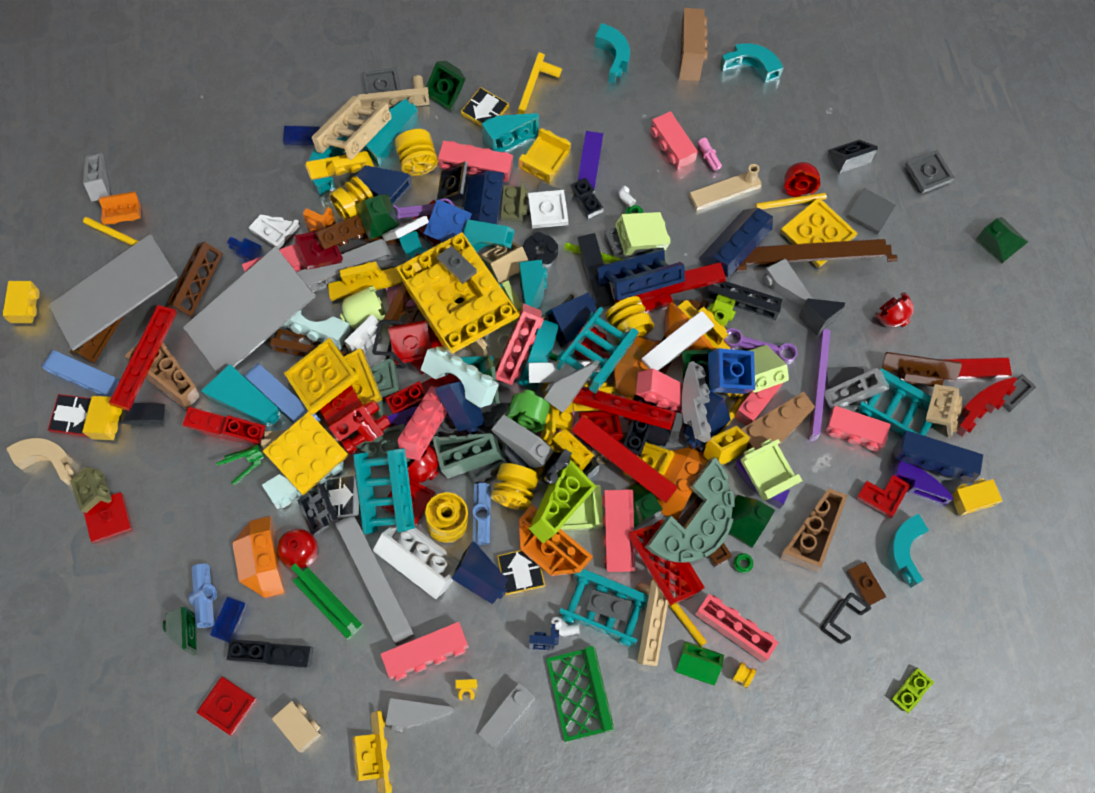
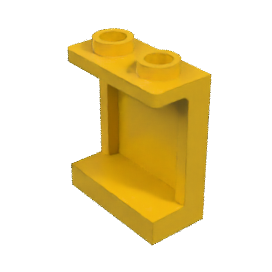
M540 128L537 139L526 155L522 154L520 156L519 169L550 184L570 154L571 143L565 138L554 135L549 130Z
M567 429L557 433L553 438V444L550 446L554 451L566 449L572 454L569 459L581 471L584 470L594 457ZM545 464L535 469L539 475L545 469Z

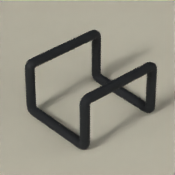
M380 320L372 353L374 355H385V360L393 356L400 364H396V368H406L401 359L394 352H391V340L389 341L387 352L376 351L382 324L403 325L404 323L399 320Z
M849 593L845 599H840L821 626V630L839 644H844L851 639L847 632L834 624V621L845 605L858 615H863L872 608L854 593ZM852 597L866 608L860 611L848 601ZM828 623L844 635L845 638L840 640L825 629Z

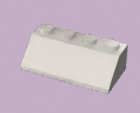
M393 525L381 534L373 549V552L379 555L380 558L387 561L397 571L401 572L435 599L443 594L454 581L451 578L459 563V560L416 528L405 532H397V526Z

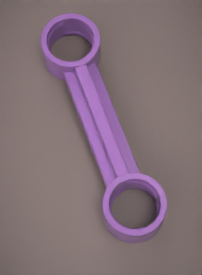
M440 199L443 202H449L451 205L455 206L454 203L449 199ZM435 204L408 207L393 205V207L397 210V218L400 220L401 218L431 215Z
M735 328L728 329L727 333L737 336L739 342L732 344L727 339L724 340L733 350L738 347L752 350L767 345L787 365L793 363L798 354L797 348L793 344L785 343L777 346L744 337ZM781 350H790L793 353V358L787 359L783 357Z

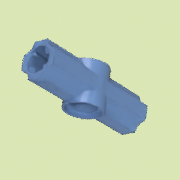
M478 483L474 484L472 541L477 545L490 544L491 484ZM480 510L487 512V516L484 518H479L476 514Z
M196 564L192 566L193 591L189 593V601L195 608L196 627L206 628L214 625L213 601L217 597V591L211 584L209 564Z

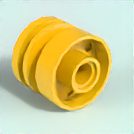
M411 129L403 132L395 139L394 144L402 172L408 173L410 176H420L429 173L437 166L438 159L433 148L431 135L427 130Z
M356 176L351 178L350 182H345L346 191L338 187L329 194L335 210L344 220L359 214L356 204L374 197L370 189Z
M638 296L619 301L608 309L605 314L607 321L610 322L609 324L623 333H629L632 327L638 330L637 337H645L655 326L650 315L644 313L646 308Z
M503 463L500 465L497 474V480L501 483L494 484L491 499L511 509L528 510L534 498L530 491L536 490L540 475L524 466Z
M449 492L440 493L431 498L425 511L427 532L433 539L442 543H451L460 539L466 532L468 524V509L464 500L455 493Z

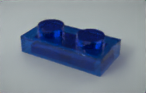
M284 126L283 143L284 145H314L312 136L320 129V126Z
M227 596L210 636L230 643V639H233L248 604Z

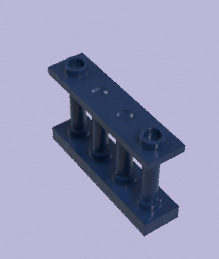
M659 249L598 266V284L613 283L614 298L622 300L684 282V264L678 262L668 265L665 262V250Z

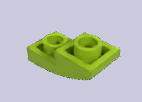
M917 667L897 690L892 700L909 714L922 699L925 692L933 685L934 681Z

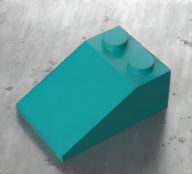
M538 113L499 115L489 118L482 123L484 146L497 152H508L537 137L539 131Z
M542 260L519 262L522 301L526 305L539 309L544 298V289H547V268L543 267Z

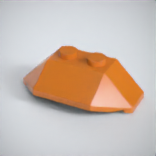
M671 302L665 310L664 336L666 338L690 320L679 307H676L674 302ZM702 335L685 350L715 348Z
M636 337L634 343L614 368L615 390L625 398L632 400L636 396L638 372L649 370L641 359L663 342L662 340Z
M689 447L672 450L675 455L664 476L677 485L678 488L667 503L654 495L663 508L661 514L665 517L672 516L676 521L679 519L693 491L690 488L691 484L708 462L703 456L704 451L701 453L696 448L694 450Z
M531 505L519 518L521 551L550 576L580 573L593 559V556L562 529L545 543H542L529 529L538 510Z
M271 516L251 520L232 542L238 580L264 598L285 594Z

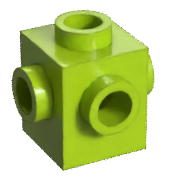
M718 295L715 303L711 302L708 310L712 312L714 319L719 324L726 326L728 320L732 322L736 312L733 310L735 300Z

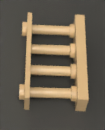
M353 96L312 136L316 151L323 153L329 146H335L345 149L348 159L352 160L391 119L388 104L383 103L377 110L363 108L359 97ZM361 114L371 116L367 121L357 119ZM350 125L360 126L357 131L347 129ZM340 135L350 137L347 141L337 140Z

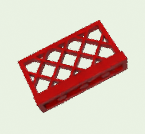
M662 519L653 525L630 532L628 537L671 606L685 599L692 598L705 589V586L690 562L677 563L667 561L645 548L664 522ZM638 537L643 539V543L639 541ZM649 555L654 557V561L650 559ZM659 561L665 564V568L659 565ZM670 578L675 581V585L670 582ZM670 590H672V591L675 592V598H674V596L672 595V593H671Z

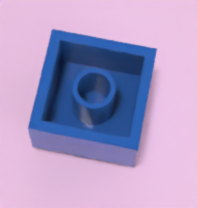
M437 199L424 234L445 242L463 232L464 226L467 224V220H470L472 213Z
M718 348L708 353L710 392L746 394L754 391V351Z

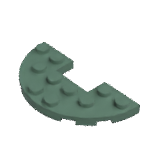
M393 357L371 368L382 398L400 391L396 363ZM382 400L377 402L380 409L373 413L376 419L384 414ZM401 424L386 428L382 436L372 442L365 441L357 447L363 453L368 452L370 458L388 457L387 451L399 449L398 438L403 432L405 425ZM355 430L349 436L353 439L359 432ZM406 458L407 462H411L410 458Z
M715 457L708 461L690 486L703 500L684 527L672 516H668L645 546L654 555L671 562H692L715 552L726 539L733 522L731 517L732 507H735L733 490H730L727 481L729 477Z

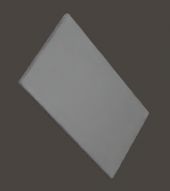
M149 234L55 299L48 306L70 348L74 351L173 282L178 276L156 243L154 236Z
M275 246L183 328L217 374H219L229 364L236 367L316 296L283 256L279 248Z

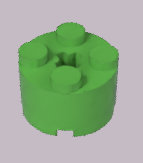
M524 390L523 393H517L512 396L507 417L524 428L532 429V432H541L546 423L550 403L544 398L536 396L533 391Z

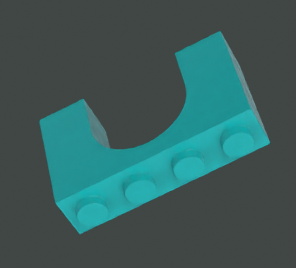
M467 220L463 230L465 237L476 252L486 246L511 249L515 230L508 226Z

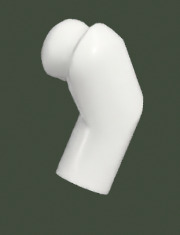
M622 186L617 190L619 198L629 207L635 204L636 199L629 195L628 187Z
M553 617L551 619V624H555V629L559 630L560 636L564 637L580 633L578 623L568 625L560 617Z

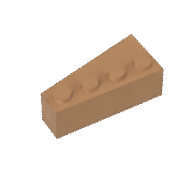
M684 8L681 28V69L679 80L700 81L703 61L707 60L708 50H705L707 49L708 39H705L707 37V17L704 16V9Z
M162 343L145 379L186 410L199 398L198 391L185 371L179 366L164 343ZM137 345L125 355L128 363Z
M805 392L743 427L741 430L750 437L746 451L751 448H755V450L762 448L761 444L769 439H772V441L779 439L780 443L778 446H780L815 408Z
M828 488L812 513L807 517L799 531L782 552L781 559L819 573L848 495Z

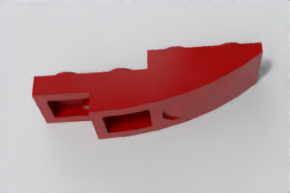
M452 373L438 379L432 377L422 383L418 381L385 399L392 413L395 414L418 406L431 386L438 388L447 384L461 382V380Z
M1012 377L994 383L972 398L962 410L961 415L965 417V420L959 426L957 434L963 437L966 432L971 433L977 425L974 423L977 418L982 419L987 411L992 413L995 408L999 410L1005 403L1003 398L1006 395L1011 396L1016 389L1014 384L1017 378Z
M188 407L182 424L183 427L200 431L204 435L256 445L261 444L266 428L265 425L229 415L225 417Z

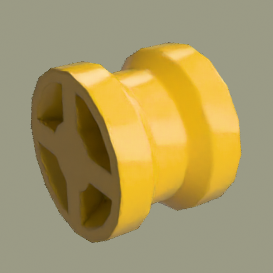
M741 662L732 680L734 682L739 681L743 687L748 688L756 674V669L748 668L745 663Z

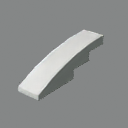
M701 311L641 360L649 369L653 368L659 371L695 343L702 335L712 329L714 324Z
M576 360L584 366L593 362L592 360ZM559 361L529 362V383L556 382L560 378L576 371V369L565 363L558 370L556 368ZM599 364L593 372L597 371L599 373L601 370Z

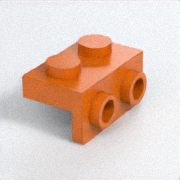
M135 191L99 198L102 207L101 220L103 225L140 219L141 204Z
M329 207L323 215L307 208L303 212L308 232L323 230L336 224L332 209Z

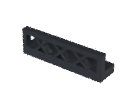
M727 281L716 283L722 287L713 284L709 285L705 297L707 299L716 301L717 296L721 295L735 300V308L776 320L780 313L783 300L781 298Z

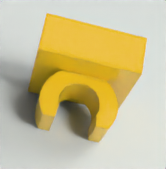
M477 679L456 680V691H459V700L463 701V694L465 692H469L471 700H474L475 694L473 690H477Z

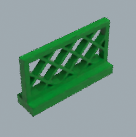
M296 563L291 567L297 575L293 580L296 586L349 640L363 626L362 623L308 567L304 571Z
M590 646L578 651L546 658L565 742L615 731L596 648ZM583 654L585 663L580 670L573 666L571 662L575 656ZM561 660L567 664L561 675L554 671L552 662ZM569 666L579 671L573 683L563 677ZM585 667L587 668V673H588V674H586L585 672H583L584 669H585ZM581 674L587 676L590 681L586 690L576 685ZM561 679L571 684L566 695L558 691L557 686ZM574 687L584 692L578 703L568 698ZM590 688H591V690H592V694H593V695H591L590 693H588V691L590 690ZM586 695L592 697L595 702L591 711L581 706ZM566 700L576 705L571 716L565 714L562 709ZM578 708L589 713L583 725L573 719ZM595 709H596V711H597V715H598V716H596L595 714H593V712H594ZM591 715L599 720L601 729L592 731L585 727ZM572 720L581 728L577 735L568 736L567 727ZM583 729H586L587 731H589V732H586V733H581V732L583 731Z

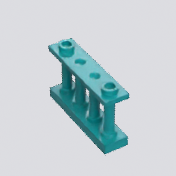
M602 307L596 313L593 311L587 319L588 323L566 351H561L557 358L559 363L556 368L560 370L565 363L576 370L583 367L584 365L571 358L575 350L592 361L598 360L601 370L599 373L597 371L593 372L589 377L590 382H592L589 390L595 394L629 350L639 333L633 327L629 333H623L601 319ZM595 324L620 339V345L614 346L593 333L591 329ZM587 337L609 351L611 357L604 359L583 346L581 342Z
M881 368L880 371L883 372L889 386L888 390L894 393L887 409L882 413L874 408L882 394L879 393L870 397L867 404L862 401L855 411L891 424L889 430L901 437L906 430L917 433L908 428L918 408L928 412L932 396ZM901 398H904L911 403V406L900 423L891 418ZM925 420L918 434L926 436L932 423Z
M405 448L387 451L388 457L369 458L368 452L353 454L363 534L377 532L378 526L396 525L397 532L415 529ZM389 465L390 477L372 478L370 466ZM391 485L393 497L374 498L373 486ZM394 505L395 517L377 518L375 506Z
M585 569L580 573H574V578L577 579L576 582L578 583L567 610L560 608L559 615L562 616L561 619L568 623L577 622L619 640L618 643L626 647H630V645L635 646L638 639L633 638L632 634L641 610L645 607L647 608L649 595ZM590 584L595 586L596 591L605 594L609 592L614 594L615 597L634 602V608L624 633L613 629L616 621L614 618L608 617L604 626L593 621L596 615L594 612L588 611L586 618L575 614L585 586Z

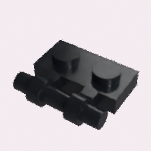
M566 449L555 450L544 466L545 469L540 475V481L543 484H554L558 479V471L565 469L571 461L569 457L572 453Z
M324 484L316 486L318 494H316L315 490L308 491L297 500L312 535H318L330 526L327 520L328 517L331 523L338 521L336 507L332 505L329 498L331 495L325 489ZM320 502L323 503L325 510H323Z

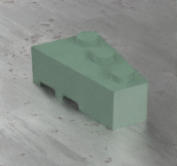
M470 434L458 437L456 435H450V437L433 436L432 438L441 471L447 479L503 459L498 442L493 434Z

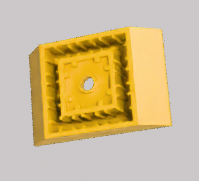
M463 232L396 267L413 301L443 347L451 354L520 317L514 305ZM450 246L458 251L477 270V273L463 284L437 261V256ZM457 298L464 299V301L459 304L454 302Z

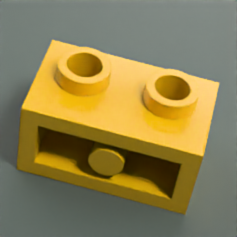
M8 281L2 316L9 323H33L34 317L37 314L36 301L39 299L40 293L32 281Z
M91 397L82 431L89 438L94 440H114L115 433L118 430L119 417L123 409L110 406L109 401L111 397Z
M736 425L712 437L705 445L706 448L703 456L708 461L715 457L723 465L744 454L750 437Z
M983 478L973 482L974 485L968 486L966 483L955 487L956 491L951 495L953 496L952 500L959 516L996 506L1003 501L994 479L986 481Z

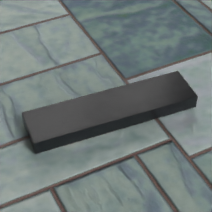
M592 233L577 237L596 307L614 303L609 282L601 285L598 284L597 267L604 265L596 234Z

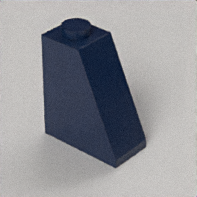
M365 165L355 174L370 189L374 197L389 194L393 205L412 185L411 176L408 173Z
M589 292L545 312L548 321L558 325L556 338L560 347L571 342L585 325L590 314L596 311L595 301Z
M462 382L435 388L437 396L458 431L467 430V433L478 431V426L485 425L481 408L465 398V389Z
M714 392L708 394L710 402L703 404L707 410L706 418L711 428V438L718 435L731 420L724 398ZM687 425L683 432L686 445L693 450L696 448L702 453L706 448L707 442L704 443L696 439L692 426Z
M472 541L463 552L451 579L493 604L497 598L501 599L507 590L505 585L508 579L482 549Z

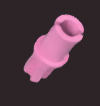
M707 138L700 139L697 145L703 153V158L708 161L712 170L718 171L722 165L716 156V151L712 149Z

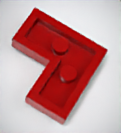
M895 475L890 477L884 490L866 481L856 499L891 519L909 489L910 484Z

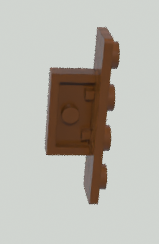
M358 214L316 232L322 249H327L336 244L339 247L349 243L348 239L350 238L356 240L364 237L363 233L366 231Z
M886 352L881 368L886 371L901 373L903 380L909 384L922 383L926 386L934 387L935 384L943 385L944 379L957 381L962 364L955 361Z

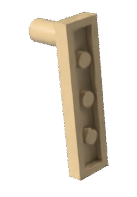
M420 75L413 77L414 89L358 95L361 106L377 110L383 103H387L389 109H391L404 99H407L410 104L413 103L415 106L430 105L428 87H424L423 77Z
M751 164L746 173L690 192L689 197L696 211L761 188L762 183L757 176L759 166Z
M652 580L651 584L639 582L635 590L649 595L637 663L657 666L668 601L656 581Z

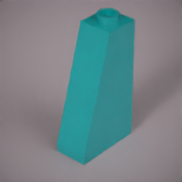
M404 99L389 110L391 119L362 148L364 151H368L371 159L378 166H381L395 149V139L403 132L410 130L418 121V110L407 99Z
M230 364L201 390L208 400L254 422L265 425L267 428L275 424L279 420L280 415H282L276 405Z

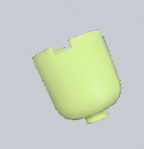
M374 286L359 291L345 298L342 302L343 312L340 313L341 319L349 323L350 327L354 330L371 315L377 318L378 323L380 320H384L386 316V311L380 297L377 298Z

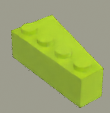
M570 461L565 469L558 471L557 481L554 484H549L529 527L530 531L542 543H545L560 530L596 488L595 484L572 461Z

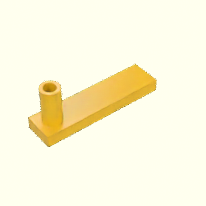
M538 52L517 114H525L539 72L556 78L560 77L562 68L544 62L545 54Z

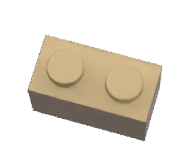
M291 701L272 720L296 750L302 753L321 736L318 731L321 727L313 718L309 720L306 717L307 710L300 702L296 705V703Z

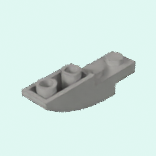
M692 361L688 365L683 382L684 423L692 426L694 437L705 443L711 440V428L706 418L707 410L703 405L710 402L708 395L710 390L705 381L706 373L704 368Z

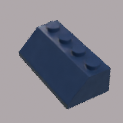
M484 171L468 179L464 210L472 213L470 220L499 224L504 172Z
M760 208L743 210L699 257V260L706 265L721 262L724 274L728 278L773 229V216Z
M906 430L893 448L895 458L902 460L904 463L914 464L926 470H933L944 476H952L963 482L973 483L981 475L984 454Z

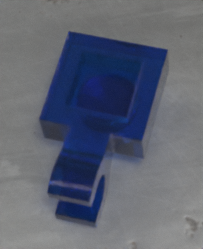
M230 237L227 241L229 248L236 251L235 253L238 257L247 261L256 259L262 249L260 244L244 238L241 242Z

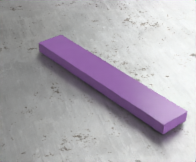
M829 329L822 330L818 341L812 399L815 408L811 412L808 440L811 441L817 440L821 431L831 332Z

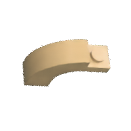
M31 438L19 441L6 448L13 463L23 470L39 461L52 462L60 479L67 485L71 484L70 481L73 479L72 475L75 472L70 463L74 462V460L56 443L46 439Z

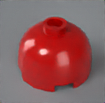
M807 162L793 164L784 175V187L787 193L793 197H799L808 193L812 195L821 186L818 170L814 165Z
M906 292L901 293L902 297L898 299L893 297L879 308L882 311L875 313V316L883 325L892 328L901 326L902 328L911 322L910 318L914 313V305Z
M429 445L419 461L411 459L409 463L408 476L412 482L423 483L428 479L432 481L439 473L437 471L439 466L437 454Z
M296 528L289 530L278 541V557L290 569L295 563L300 569H305L312 565L318 556V542L310 532L304 529Z

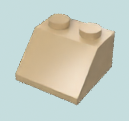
M512 241L511 249L494 246L479 255L498 283L508 281L512 275L519 274V262L528 261L523 247Z

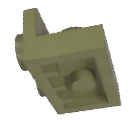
M521 182V187H503L501 221L523 222V215H527V205L524 204V199L528 200V189H525V182Z
M88 466L70 481L79 509L85 513L100 500L107 503L112 501L104 474L100 470Z

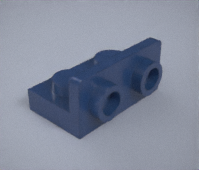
M551 624L550 636H546L545 632H534V635H530L529 650L553 651L554 645H558L559 630L555 629V624Z

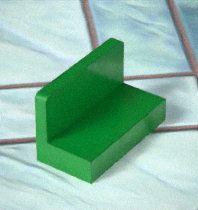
M685 641L676 672L714 686L723 667L724 655Z

